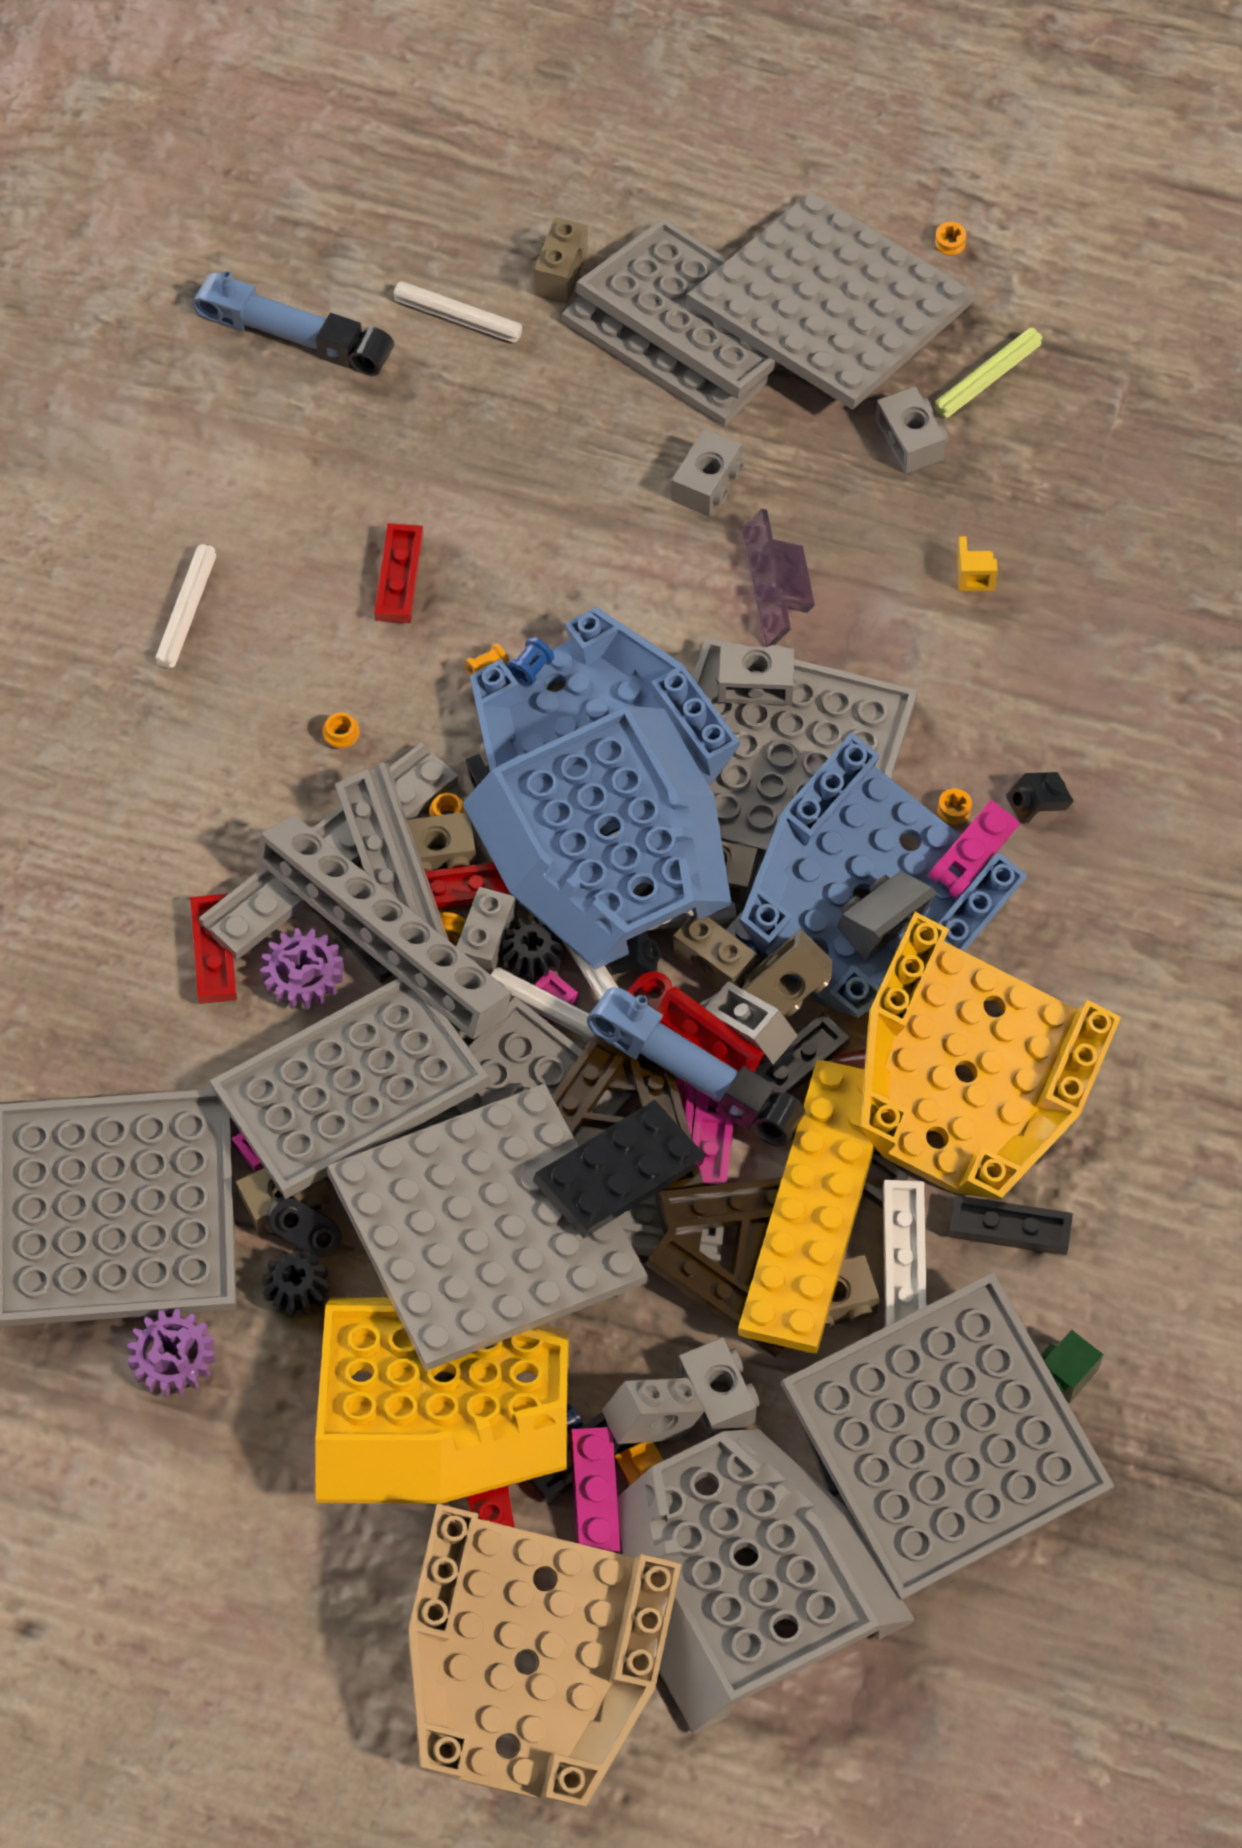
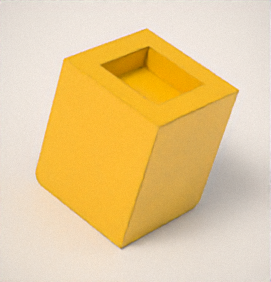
M959 536L957 549L959 591H995L998 567L997 559H994L993 552L967 551V536Z

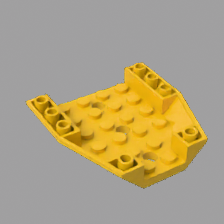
M914 912L869 1010L860 1129L885 1159L952 1193L1000 1200L1080 1116L1121 1017L1089 1000H1086L1076 1009L946 943L944 940L949 931L948 928ZM984 1001L996 1002L1001 1009V1016H989L984 1010ZM958 1065L968 1067L973 1074L972 1082L966 1083L959 1080L955 1073V1067ZM928 1131H936L943 1137V1148L935 1149L928 1144L926 1140Z
M330 1297L325 1307L315 1439L316 1503L442 1504L566 1470L569 1331L543 1324L425 1371L389 1298ZM360 1371H366L373 1375L365 1382H358L351 1378ZM440 1372H450L455 1376L448 1382H439L434 1379V1376ZM523 1372H530L537 1376L534 1381L529 1383H523L516 1379Z

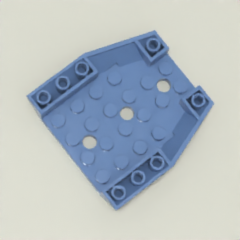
M597 607L565 623L569 640L552 649L555 656L551 664H545L536 674V681L532 686L519 683L502 659L470 675L490 771L625 706L664 708L708 785L714 782L740 746V741L682 663ZM553 682H563L565 684L564 688L560 691L552 692L547 690V687ZM574 764L568 768L567 774L573 777L581 776L586 772L587 767L582 764ZM607 823L601 827L599 832L604 836H609L619 831L620 826L615 823Z
M625 706L492 769L463 802L467 815L510 895L515 896V899L594 970L629 954L626 940L678 915L692 910L696 919L699 920L732 905L714 794L664 708ZM574 764H582L587 767L586 772L581 776L573 777L567 774L568 768ZM607 823H615L620 826L619 832L613 836H604L599 831ZM641 883H648L654 887L653 892L645 897L635 895L633 890Z
M851 732L781 812L739 921L764 958H767L800 929L814 942L822 944L826 949V954L832 959V978L819 993L812 991L809 995L824 1006L859 1018L869 1012L904 932L865 961L836 927L843 915L840 910L854 898L853 891L855 889L865 888L869 890L870 886L883 875L887 874L891 878L900 870L933 887L937 894L924 916L948 928L949 931L944 941L965 952L1028 875L998 852L957 900L948 894L949 889L938 881L935 884L930 880L927 875L960 835L875 766L880 755ZM904 834L914 836L919 844L918 849L914 851L904 849L899 841L900 836ZM953 865L949 868L957 877L960 878L963 875ZM786 974L793 982L799 980L796 975Z

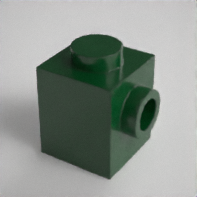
M1071 1329L1058 1345L1052 1342L1043 1351L1041 1357L1064 1398L1070 1404L1098 1372L1104 1354Z

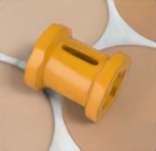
M496 643L491 646L490 651L473 659L470 657L464 660V665L470 676L499 659H502L505 665L510 660L501 645Z

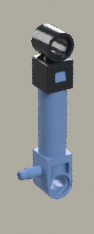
M224 271L222 274L210 273L192 301L193 309L206 320L242 332L245 331L247 326L313 348L317 350L318 358L346 368H350L352 365L357 371L368 376H377L380 373L395 345L392 337L379 328L367 327L362 332V324L331 312L327 318L257 295L255 286L233 279L229 271Z
M616 987L606 990L587 1017V1025L593 1034L635 1060L640 1054L715 1100L719 1103L716 1108L717 1112L746 1130H750L753 1125L754 1132L765 1143L776 1147H782L788 1143L806 1112L804 1106L797 1098L786 1092L779 1091L773 1093L776 1086L747 1067L742 1066L738 1072L660 1023L663 1015L647 1005L648 1000L645 996L639 995L635 998L627 991Z

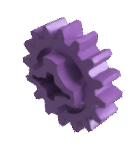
M296 928L292 938H289L284 932L281 933V943L278 945L270 941L268 944L270 954H262L261 957L264 967L260 968L262 980L265 981L267 993L274 992L277 1003L287 998L289 1007L292 1009L297 1005V1002H303L305 1009H310L311 1000L314 999L321 1005L324 1004L323 994L328 993L334 996L337 993L335 983L343 982L341 970L344 969L343 957H340L339 946L337 944L330 945L327 934L317 939L315 929H310L307 936H302L300 929ZM316 953L320 954L323 958L317 957ZM281 979L288 980L289 984H286Z
M175 1309L173 1316L167 1318L164 1311L160 1310L158 1313L159 1320L153 1322L150 1318L145 1317L146 1329L143 1331L134 1328L132 1331L137 1342L127 1344L129 1354L133 1355L127 1359L130 1370H136L133 1374L137 1383L146 1380L145 1385L148 1392L152 1393L157 1387H161L163 1397H168L170 1390L176 1388L178 1394L183 1396L185 1385L190 1384L191 1387L198 1389L197 1377L200 1375L209 1378L211 1375L206 1364H212L216 1361L215 1354L211 1351V1349L215 1348L213 1336H207L209 1331L205 1322L197 1325V1319L193 1313L187 1316L186 1319H182L180 1309ZM152 1342V1350L146 1353L147 1347ZM163 1346H165L168 1351L171 1350L174 1354L178 1353L180 1360H178L175 1355L172 1356L169 1352L165 1353ZM198 1347L197 1356L191 1364L190 1356L196 1353L195 1348Z

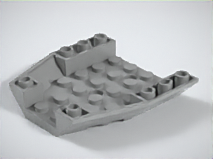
M759 1429L721 1432L652 1466L617 1497L619 1532L623 1555L637 1557L640 1554L681 1564L659 1673L693 1735L729 1717L731 1706L873 1633L876 1639L880 1640L914 1622V1618L905 1602L900 1600L864 1539L850 1511ZM702 1478H710L717 1483L719 1488L714 1494L705 1496L696 1491L695 1484ZM749 1548L757 1554L758 1559L751 1566H741L735 1561L734 1554L739 1549ZM787 1619L796 1624L798 1631L791 1638H781L775 1633L774 1625L780 1620Z

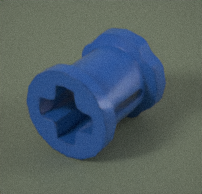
M530 637L526 641V648L516 659H511L506 665L514 678L526 686H532L536 681V674L545 664H551L555 658L551 648L535 637Z

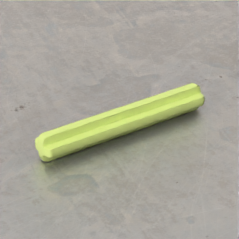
M1034 328L1027 329L937 399L935 402L936 412L943 418L950 417L1042 344V335Z

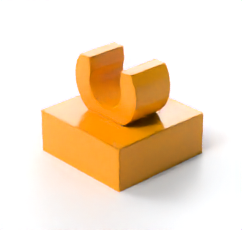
M641 1442L615 1455V1462L629 1487L652 1466L664 1461L654 1442Z

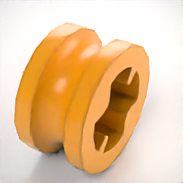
M946 222L937 228L935 246L939 252L945 255H956L964 250L966 230L962 225L956 222ZM952 235L953 239L956 238V242L949 243V239L945 240V236Z
M947 789L939 797L938 817L947 825L957 826L963 824L970 816L972 807L971 797L961 789ZM949 802H952L955 806L962 805L961 810L957 812L955 808L948 809Z
M440 913L449 941L454 946H457L466 919L454 913Z

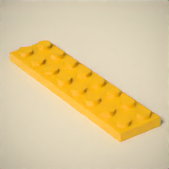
M819 1059L816 1061L803 1105L806 1112L796 1129L739 1323L738 1336L814 1354L818 1352L875 1146L860 1129L865 1069Z

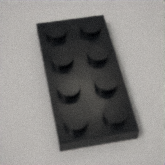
M653 1100L537 1171L533 1182L584 1239L702 1165L706 1155L657 1101Z

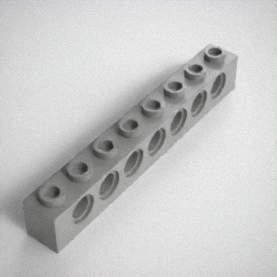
M292 815L261 833L256 858L257 862L470 1038L475 1039L505 1019L511 991L482 969L473 959L455 947L446 937L428 925L418 914L401 903L391 892L374 881L364 870L357 867L341 854L337 848L325 841L310 826H307L295 815Z

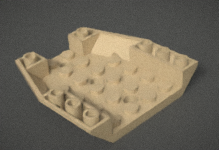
M437 1504L408 1626L420 1768L458 1781L525 1797L586 1807L655 1690L681 1564L644 1554L631 1557L477 1519L478 1513ZM538 1568H546L553 1573L555 1584L550 1591H541L535 1587L533 1574ZM519 1651H529L535 1656L537 1665L532 1674L525 1675L516 1669L514 1660ZM503 1734L513 1736L518 1743V1751L512 1759H504L496 1751V1741Z

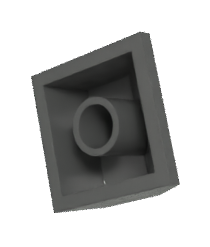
M901 870L891 878L885 874L870 886L869 890L871 893L864 899L860 900L856 896L840 910L843 915L836 927L863 959L867 961L905 932L914 912L925 915L937 894L933 887Z

